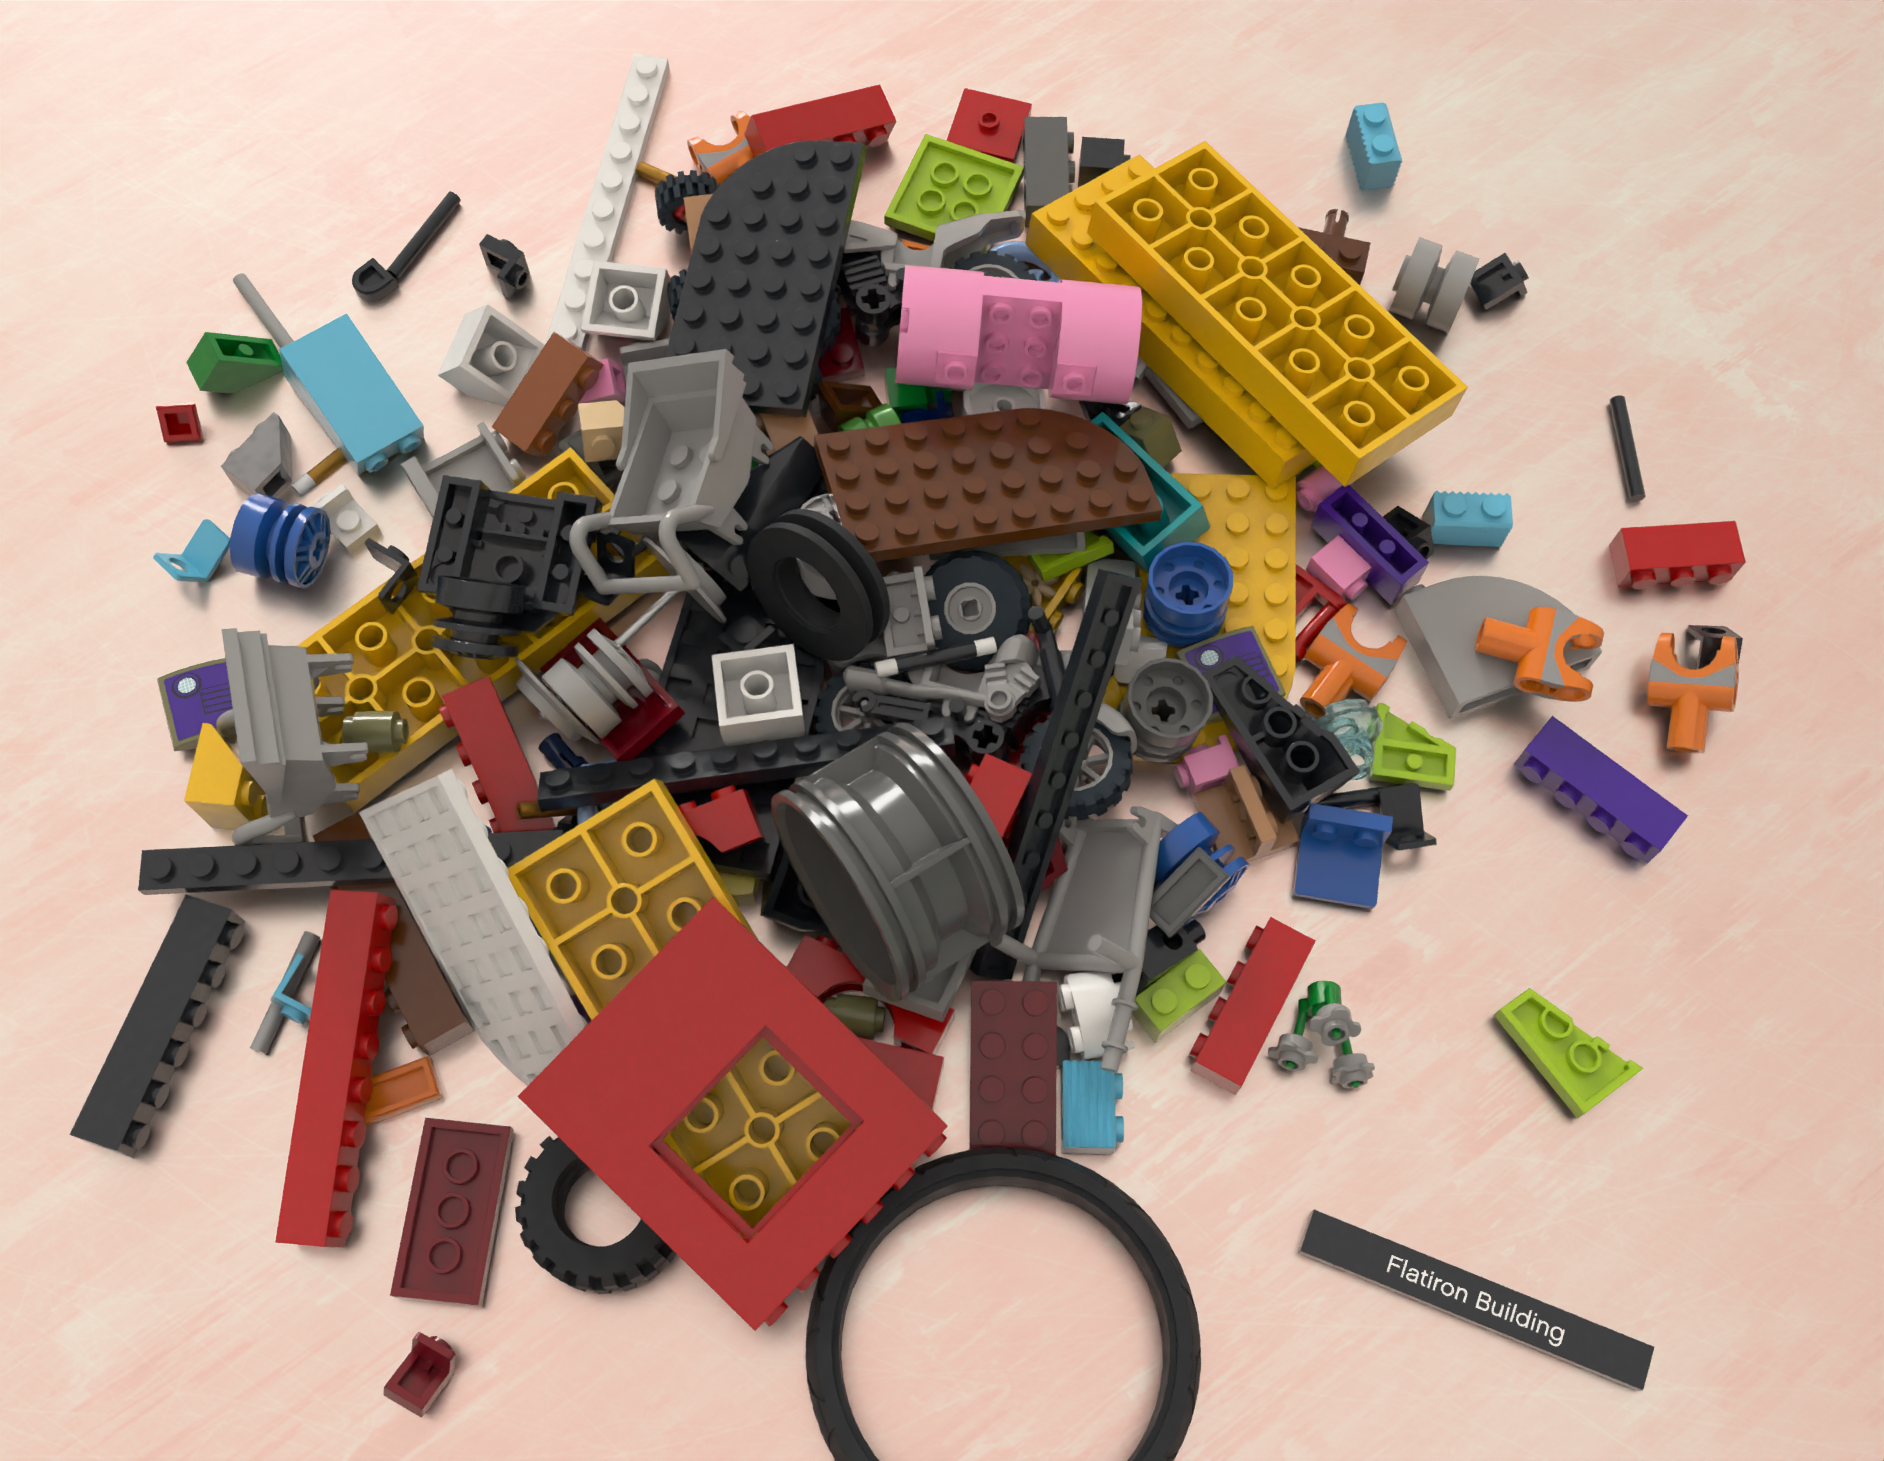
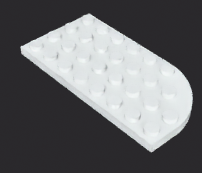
M450 769L360 811L359 814L475 1032L507 1069L529 1085L588 1023L578 1013L569 996L568 984L559 976L549 957L550 953L546 942L538 936L529 918L527 905L518 897L508 878L509 872L505 863L497 857L488 839V831L485 824L477 818L467 799L468 794L464 784L455 776L453 770Z

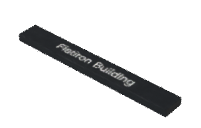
M1315 1209L1311 1211L1298 1250L1299 1254L1633 1390L1643 1391L1654 1346Z

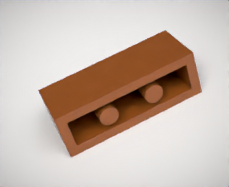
M553 332L492 425V428L524 452L542 459L545 453L551 451L558 439L557 435L564 424L575 416L578 410V403L586 391L596 384L599 378V371L604 364L569 339Z

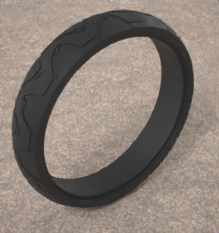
M990 1147L970 1149L945 1155L914 1168L916 1171L914 1175L898 1191L891 1187L879 1199L884 1206L876 1216L866 1225L859 1220L848 1232L852 1240L844 1250L834 1259L828 1255L819 1274L813 1299L811 1300L806 1328L805 1359L807 1383L813 1411L821 1434L835 1461H879L865 1441L854 1419L847 1398L842 1370V1332L846 1310L852 1290L863 1267L883 1239L900 1222L918 1209L956 1192L990 1186H1012L1033 1189L1057 1196L1076 1205L1107 1227L1136 1261L1146 1279L1157 1309L1163 1342V1368L1160 1390L1150 1423L1137 1448L1127 1461H1174L1192 1421L1201 1373V1338L1191 1289L1177 1256L1152 1218L1133 1198L1113 1182L1092 1169L1067 1158L1024 1148Z

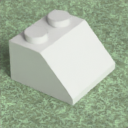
M593 261L581 325L582 333L655 341L668 323L670 316L667 285L668 282H671V278L667 269Z
M486 304L464 314L437 375L467 396L506 406L543 349L544 344L489 304Z

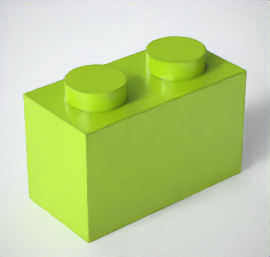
M1199 949L1137 995L1134 1003L1138 1005L1137 1011H1132V1015L1154 1043H1156L1216 998L1223 990L1227 981L1201 949Z

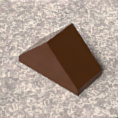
M821 381L818 384L820 413L832 433L838 432L840 424L857 416L864 420L868 411L882 405L871 386Z

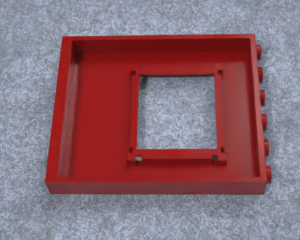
M714 897L517 1096L754 1331L763 1322L768 1327L773 1325L788 1308L784 1300L794 1289L797 1288L801 1293L805 1291L820 1274L816 1266L826 1255L829 1254L833 1259L838 1256L852 1240L848 1232L859 1220L865 1225L870 1222L884 1206L879 1199L891 1187L896 1191L901 1189L916 1172L911 1165L923 1153L929 1158L947 1139L942 1132L948 1125ZM763 1037L851 1125L752 1228L664 1139ZM653 1148H655L660 1153V1155H658Z

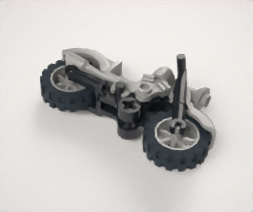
M1033 606L1028 610V617L1037 634L1039 649L1027 636L1021 634L1014 635L1001 644L997 653L993 655L988 664L984 665L985 670L977 674H962L953 671L945 664L877 678L874 662L888 659L885 639L883 636H878L851 659L844 661L827 660L833 677L826 682L828 687L825 691L821 689L818 695L819 705L815 707L814 711L816 729L818 734H825L847 729L854 730L862 727L869 728L886 724H897L899 722L906 723L928 718L951 716L955 750L958 753L967 755L973 764L980 766L986 753L1011 764L1009 753L1018 751L1023 743L1024 752L1021 753V767L1023 770L1033 773L1072 650L1058 649L1053 627L1049 623L1043 608ZM853 703L856 708H852V707H848V706ZM1104 703L1101 704L1064 819L1067 820L1069 816L1077 817V820L1089 819L1088 815L1095 813L1097 816L1103 815L1108 812L1107 807L1111 804L1116 806L1122 800V792L1128 791L1131 784L1130 776L1133 774L1131 754L1137 749L1136 733L1121 713ZM1050 712L1051 714L1047 716V720L1044 723L1039 721L1032 728L1033 734L1031 737L1027 736L1025 739V735L1029 733L1034 721H1037L1040 715ZM843 715L857 718L845 727H841ZM1093 745L1098 746L1104 752V754L1088 756ZM1107 763V767L1101 776L1090 768V766ZM1084 780L1087 785L1079 787V782Z

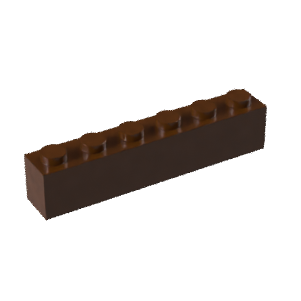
M358 812L312 836L315 842L373 839ZM397 884L330 886L331 890L378 892L397 900L398 921L396 927L392 930L389 948L392 954V962L385 976V981L389 988L383 992L393 1012L397 1013L401 1010L407 1022L401 1029L412 1049L419 1046L427 1055L431 1056L474 1032V1028L464 1014Z

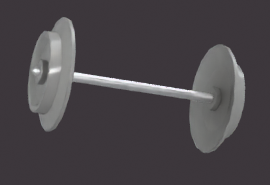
M644 537L642 539L644 544L672 576H678L679 574L662 546ZM684 550L701 578V586L697 590L687 592L715 619L725 624L727 621L720 605L726 599V595L704 571V563L696 562ZM681 591L665 592L614 641L623 647ZM517 657L515 662L522 676L515 685L540 710L539 720H546L548 718L572 743H576L579 739L585 737L599 744V739L566 706L565 701L559 695H556Z

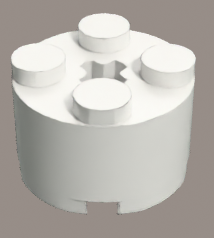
M1084 971L1064 976V984L1057 987L1060 1009L1062 1012L1069 1011L1072 1027L1066 1029L1071 1054L1080 1052L1083 1060L1104 1055L1105 1048L1101 1047L1102 1041H1107L1115 1006L1111 1003L1113 998L1118 997L1121 981L1113 982L1111 975L1115 973ZM1132 1018L1130 1019L1128 1031L1133 1030ZM1125 1040L1124 1045L1128 1047V1050L1135 1048V1040Z

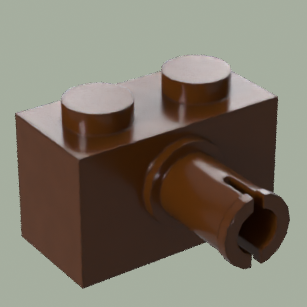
M1338 209L1329 210L1325 216L1323 232L1298 227L1359 285L1361 284L1371 243L1344 237L1347 223L1349 222L1347 212L1341 210L1339 221L1336 222Z

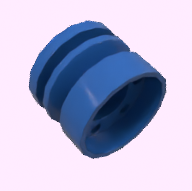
M258 493L249 496L238 511L230 537V558L235 571L263 579H268L272 576L277 582L289 583L304 589L311 586L320 575L329 549L331 531L326 511L311 506L307 508V506L299 503L288 505L282 499Z
M1180 542L1167 546L1158 553L1149 568L1143 604V618L1149 631L1160 641L1174 647L1183 648L1218 635L1225 621L1233 588V572L1227 559L1216 549L1199 542Z
M1202 812L1190 816L1160 840L1154 889L1157 890L1198 847L1206 852L1231 878L1192 918L1211 910L1228 896L1250 866L1243 857H1239L1225 866L1236 849L1231 844L1215 852L1210 849L1218 839L1220 831Z

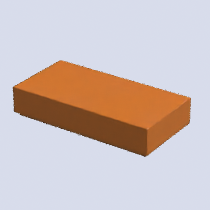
M428 1055L370 1077L373 1091L369 1102L366 1104L364 1123L368 1127L444 1098L432 1058Z

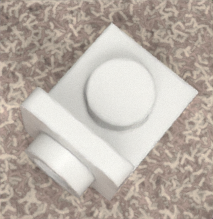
M343 484L323 494L319 501L313 505L315 508L326 511L330 521L331 534L350 554L365 544L364 542L368 538H373L381 531L377 523L353 499L351 493Z

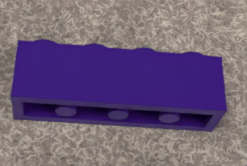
M1554 716L1548 720L1514 763L1521 769L1522 774L1528 780L1543 785L1554 794V797L1560 804L1567 808L1575 809L1587 818L1588 823L1595 830L1608 834L1621 844L1623 850L1628 855L1641 859L1645 863H1649L1662 851L1688 817L1687 814Z

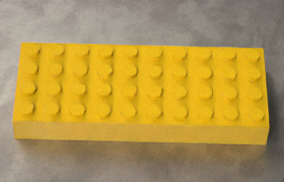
M1206 141L1101 197L1094 203L1087 234L1344 487L1450 418L1466 392L1468 386Z
M1139 154L1033 212L1025 245L1060 279L1140 287L1142 318L1138 356L1272 489H1275L1317 461L1300 442L1087 234L1095 201L1154 169L1148 161Z
M571 447L508 492L554 500L557 499L558 492L597 497L603 504L602 512L610 511L615 497L613 492ZM625 531L620 533L621 536L632 539L635 545L642 538L641 534L634 535ZM596 535L595 543H591V548H590V550H591V552L593 553V555L595 556L596 560H597V535ZM607 543L609 553L613 557L623 560L610 543ZM648 548L635 557L634 578L670 575ZM425 553L411 563L419 578ZM388 579L297 645L298 647H306L309 654L351 653L353 655L354 663L351 664V672L319 677L320 683L315 690V697L343 696L346 704L343 714L319 717L322 740L324 742L344 744L342 736L344 718L346 716H354L356 712L398 711L401 719H406L408 722V741L406 744H402L399 752L366 753L367 760L330 766L335 775L336 783H359L360 792L358 793V799L345 802L356 813L459 735L456 727L447 728L438 707L445 704L441 695L489 676L502 702L519 689L515 683L522 674L515 662L517 657L538 675L542 672L540 668L595 620L600 617L607 623L645 593L619 594L609 606H604L578 596L574 616H557L537 634L521 632L520 636H501V641L519 646L518 656L486 660L456 656L443 649L430 646L431 635L451 634V629L433 626V618L452 617L453 614L448 607L435 602L436 596L419 592L417 590L418 584L394 614L387 612L379 600L378 594L390 580ZM403 581L396 586L391 599L399 593Z
M657 779L651 780L508 868V878L518 897L527 905L531 920L546 942L591 1020L609 1004L712 897L716 898L756 937L663 781ZM762 1037L667 1135L664 1141L753 1228L846 1131L851 1123Z

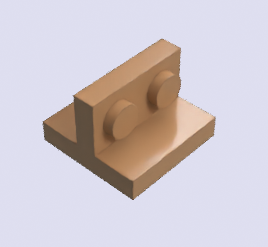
M1245 764L1229 769L1224 784L1194 793L1192 797L1197 812H1202L1220 831L1218 839L1212 846L1214 852L1228 844L1233 845L1236 849L1225 866L1239 857H1243L1249 863L1295 847L1300 842L1292 820L1284 824L1280 823L1263 797L1257 778L1254 775H1249Z

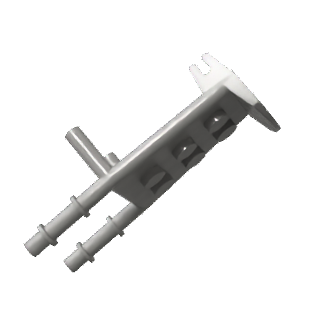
M1132 806L1130 809V813L1139 819L1094 820L1089 816V819L1077 820V817L1069 816L1068 820L1064 819L1065 826L1062 824L1059 837L1068 845L1064 855L1068 870L1055 880L1032 948L1006 934L995 941H990L991 946L1026 964L1022 981H1040L1042 969L1123 973L1118 997L1113 998L1111 1003L1115 1006L1108 1038L1107 1041H1102L1101 1044L1105 1051L1100 1069L1110 1073H1118L1122 1053H1127L1128 1047L1124 1045L1132 1011H1137L1138 1005L1134 1002L1143 968L1160 838H1164L1178 826V824L1163 814L1141 806Z

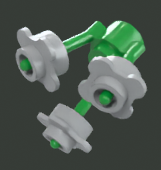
M1325 980L1311 983L1307 987V998L1298 1000L1299 1014L1294 1033L1282 1034L1279 1037L1277 1047H1269L1268 1055L1278 1059V1064L1281 1067L1292 1071H1300L1305 1069L1309 1063H1317L1318 1056L1312 1052L1313 1044L1303 1037L1307 1018L1311 1016L1312 1019L1309 1022L1310 1029L1320 1034L1324 1045L1336 1046L1338 1043H1341L1343 1056L1333 1061L1334 1070H1332V1074L1334 1077L1331 1078L1332 1084L1342 1083L1344 1088H1358L1367 1084L1368 1079L1373 1077L1372 1071L1375 1069L1373 1063H1368L1365 1054H1353L1349 1037L1358 1036L1361 1033V1025L1359 1022L1352 1020L1350 1010L1342 1005L1341 987L1335 982Z

